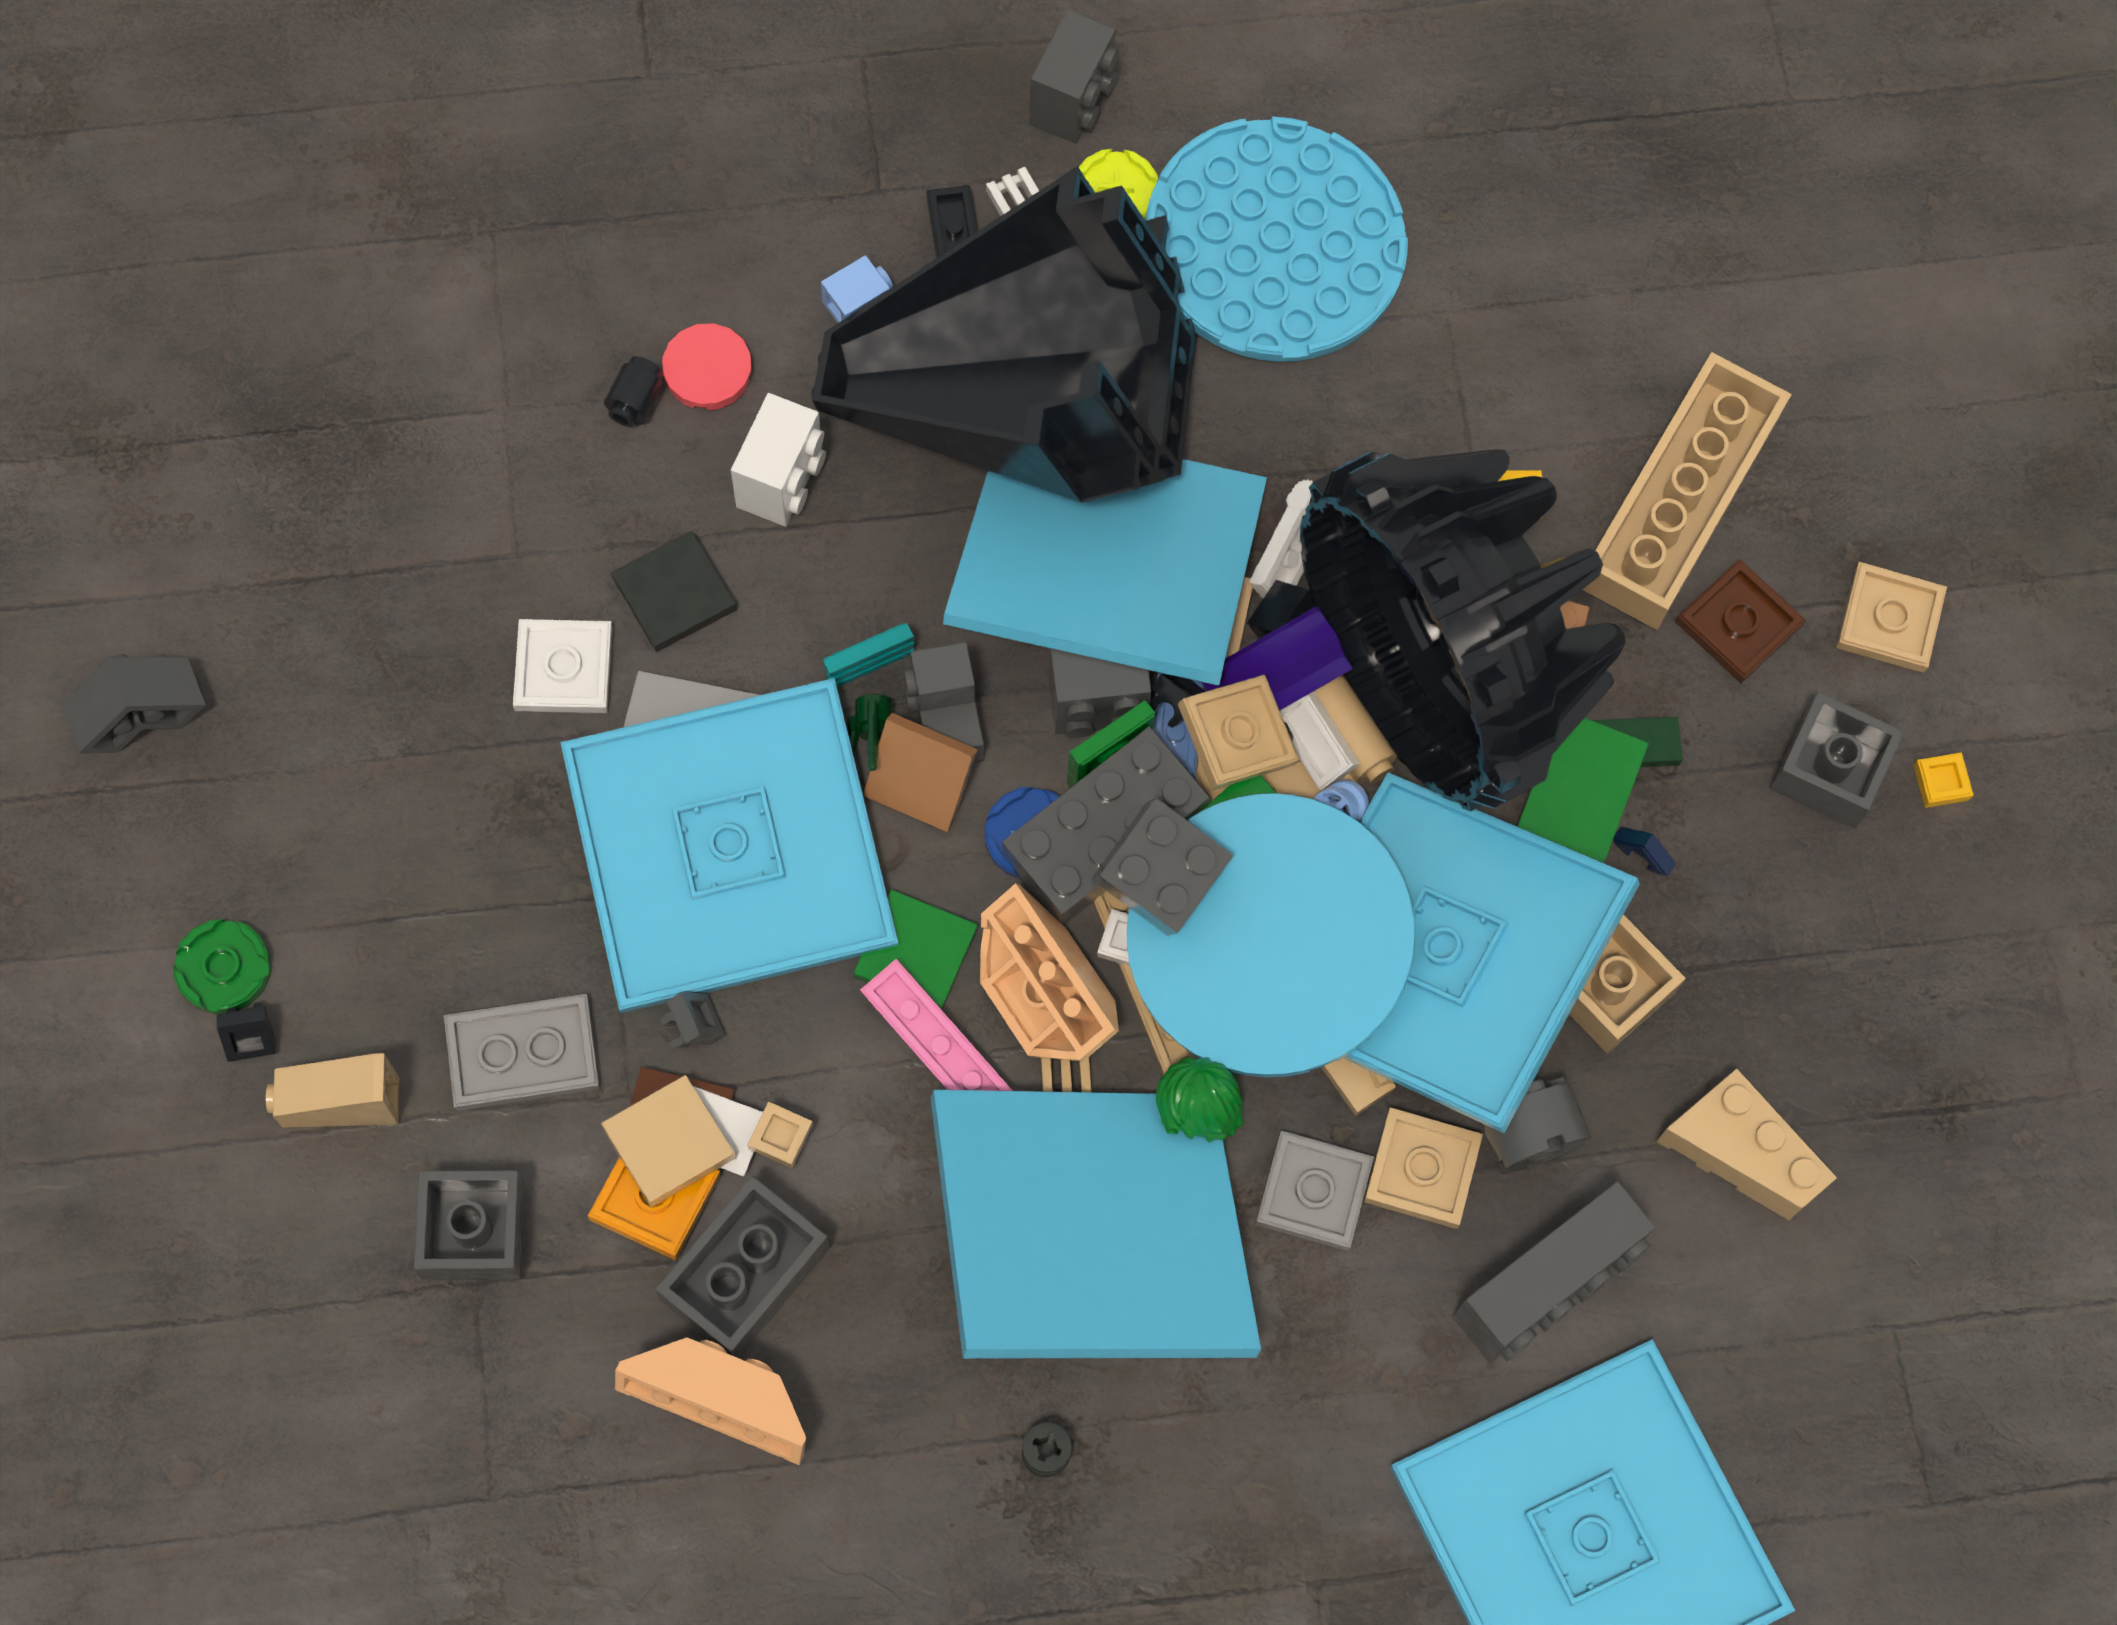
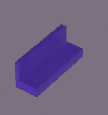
M1314 607L1225 658L1219 685L1201 683L1207 691H1211L1265 675L1280 711L1352 670L1353 667L1345 644L1319 607Z

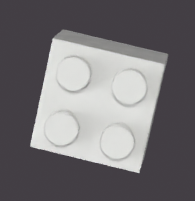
M771 393L767 394L731 468L736 508L785 527L793 513L800 514L808 495V489L805 486L811 475L817 476L820 473L826 457V451L822 450L824 431L820 430L819 412Z

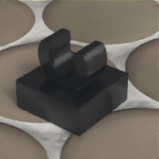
M1162 673L1151 687L1158 695L1151 700L1150 706L1156 712L1162 707L1164 702L1171 704L1174 709V715L1167 725L1173 728L1184 721L1178 703L1183 698L1206 691L1191 679Z
M260 1002L254 1003L253 1009L236 1011L235 1007L228 1008L226 1013L217 1015V1031L228 1062L276 1054V1039L266 1007H263Z

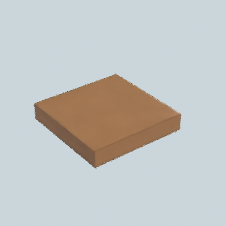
M891 713L886 719L879 741L877 769L870 771L863 796L948 832L953 825L978 749Z

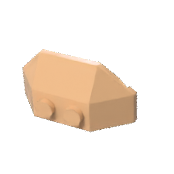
M1015 883L981 913V928L984 929L980 949V984L1028 1056L1084 1062L1119 1031L1115 999L1068 930L1021 885Z
M687 1337L619 1362L615 1370L616 1391L636 1397L651 1405L800 1465L804 1456L806 1436L780 1375L773 1373V1370L767 1364L755 1359L741 1360L727 1354L726 1350L717 1343L708 1340L697 1342Z

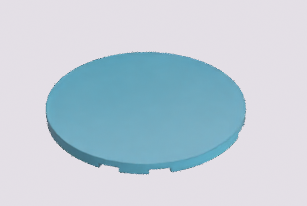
M1272 116L1271 120L1246 121L1244 118L1209 129L1183 146L1171 158L1162 170L1149 199L1145 221L1164 215L1167 217L1170 230L1167 232L1166 252L1170 258L1177 257L1185 290L1184 293L1178 294L1183 318L1185 320L1192 318L1195 333L1220 348L1244 357L1276 362L1301 361L1324 356L1346 347L1369 331L1383 316L1398 290L1405 270L1408 237H1406L1402 218L1403 210L1389 180L1378 165L1352 142L1335 132L1331 135L1323 130L1308 126L1307 121Z
M1273 793L1237 797L1211 806L1189 818L1188 822L1234 856L1177 934L1165 935L1129 908L1127 920L1129 964L1136 987L1154 1020L1166 1034L1197 1058L1209 1057L1212 1062L1224 1064L1230 1072L1246 1076L1268 1078L1305 1074L1310 1072V1070L1323 1067L1336 1060L1339 1061L1357 1050L1371 1038L1373 1033L1393 1012L1403 994L1413 961L1415 929L1411 899L1398 866L1389 852L1369 830L1346 813L1325 803L1296 795Z

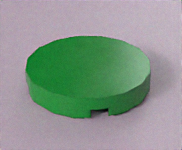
M219 919L210 920L193 928L180 941L176 951L175 967L173 966V978L185 999L199 1010L212 1014H224L228 1008L235 1007L236 1011H239L251 1005L264 992L271 975V956L261 936L247 924Z

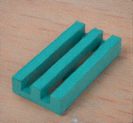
M902 623L825 657L823 660L825 679L835 678L836 687L838 688L910 656V652L915 650L913 648L914 636L908 624Z

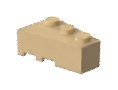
M1738 1069L1734 1070L1671 1124L1656 1141L1667 1149L1672 1148L1696 1162L1697 1167L1707 1173L1711 1171L1737 1186L1736 1190L1787 1220L1793 1218L1837 1179Z

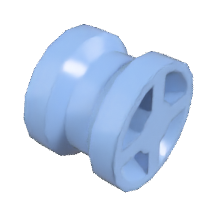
M1349 779L1335 782L1319 792L1313 799L1346 813L1358 822H1360L1369 806L1365 790L1357 782Z

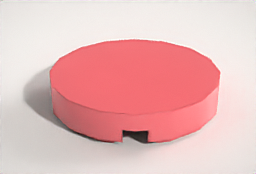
M696 324L680 331L668 343L662 357L663 377L671 395L683 405L694 409L697 406L700 408L706 407V410H718L734 403L747 390L752 373L751 354L744 340L730 328L718 324Z

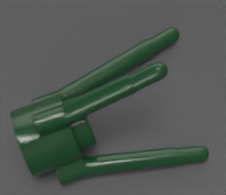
M879 694L863 695L855 700V715L848 718V736L853 757L858 735L860 734V738L867 741L868 769L870 771L877 769L878 741H880L886 719L892 713V700Z

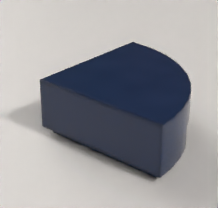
M1621 827L1613 838L1615 845L1627 856L1631 851H1634L1649 862V866L1646 869L1651 872L1668 876L1676 865L1675 861L1652 833Z

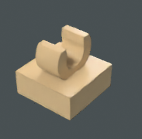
M768 1101L747 1144L748 1149L789 1168H793L811 1131L813 1122Z

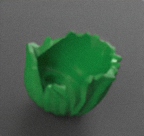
M1187 1057L1171 1065L1159 1080L1155 1094L1156 1105L1161 1116V1123L1164 1125L1167 1134H1178L1179 1131H1182L1189 1139H1193L1194 1136L1205 1137L1210 1143L1214 1140H1225L1228 1135L1231 1137L1235 1134L1234 1130L1242 1127L1243 1100L1240 1095L1239 1085L1235 1080V1076L1224 1064L1212 1062L1209 1057H1199L1197 1059Z

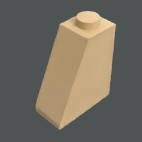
M384 1053L277 1068L274 1070V1084H268L266 1088V1109L268 1113H273L274 1119L282 1128L396 1125L399 1119L400 1077Z

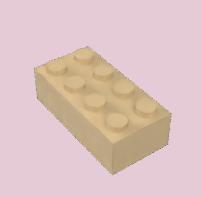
M1623 914L1569 1015L1609 1054L1669 1000L1686 978Z

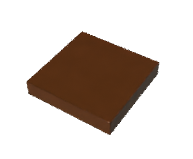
M1741 559L1678 615L1675 621L1740 684L1770 658L1806 622L1795 609Z

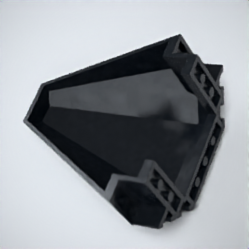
M1075 167L825 331L822 349L818 356L819 365L815 386L812 389L814 406L819 412L1080 503L1137 490L1140 487L1181 475L1196 335L1192 318L1185 320L1182 316L1178 294L1184 293L1185 290L1177 257L1170 258L1166 252L1167 232L1170 230L1166 215L1145 221L1122 185L1095 193L1079 167Z

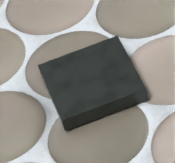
M692 531L611 572L612 579L655 652L737 610L734 600Z

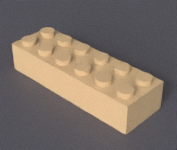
M1711 352L1595 550L1604 564L1600 576L1582 590L1658 630L1792 394Z

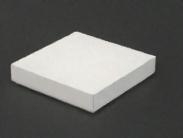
M519 619L513 696L514 710L608 713L613 631L611 621Z

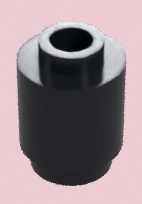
M638 356L631 357L629 363L623 364L604 400V405L609 410V417L618 424L632 427L633 424H643L663 386L661 381L663 376L662 369L652 361Z

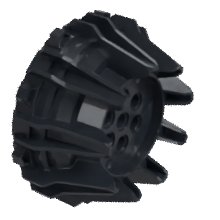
M1482 450L1403 459L1390 453L1381 455L1370 451L1333 470L1330 474L1318 479L1309 486L1311 499L1305 509L1306 514L1302 516L1300 542L1302 545L1301 558L1304 574L1309 586V594L1313 606L1319 607L1345 644L1353 669L1343 675L1397 755L1396 757L1425 786L1435 793L1438 792L1445 799L1459 802L1462 809L1471 812L1482 805L1494 809L1546 780L1553 753L1614 684L1612 674L1606 670L1619 657L1625 645V635L1617 624L1601 623L1566 629L1560 610L1564 603L1600 576L1604 564L1598 552L1591 548H1586L1540 565L1522 535L1552 508L1557 500V492L1555 486L1548 478L1538 476L1498 481L1508 470L1510 459L1505 450Z

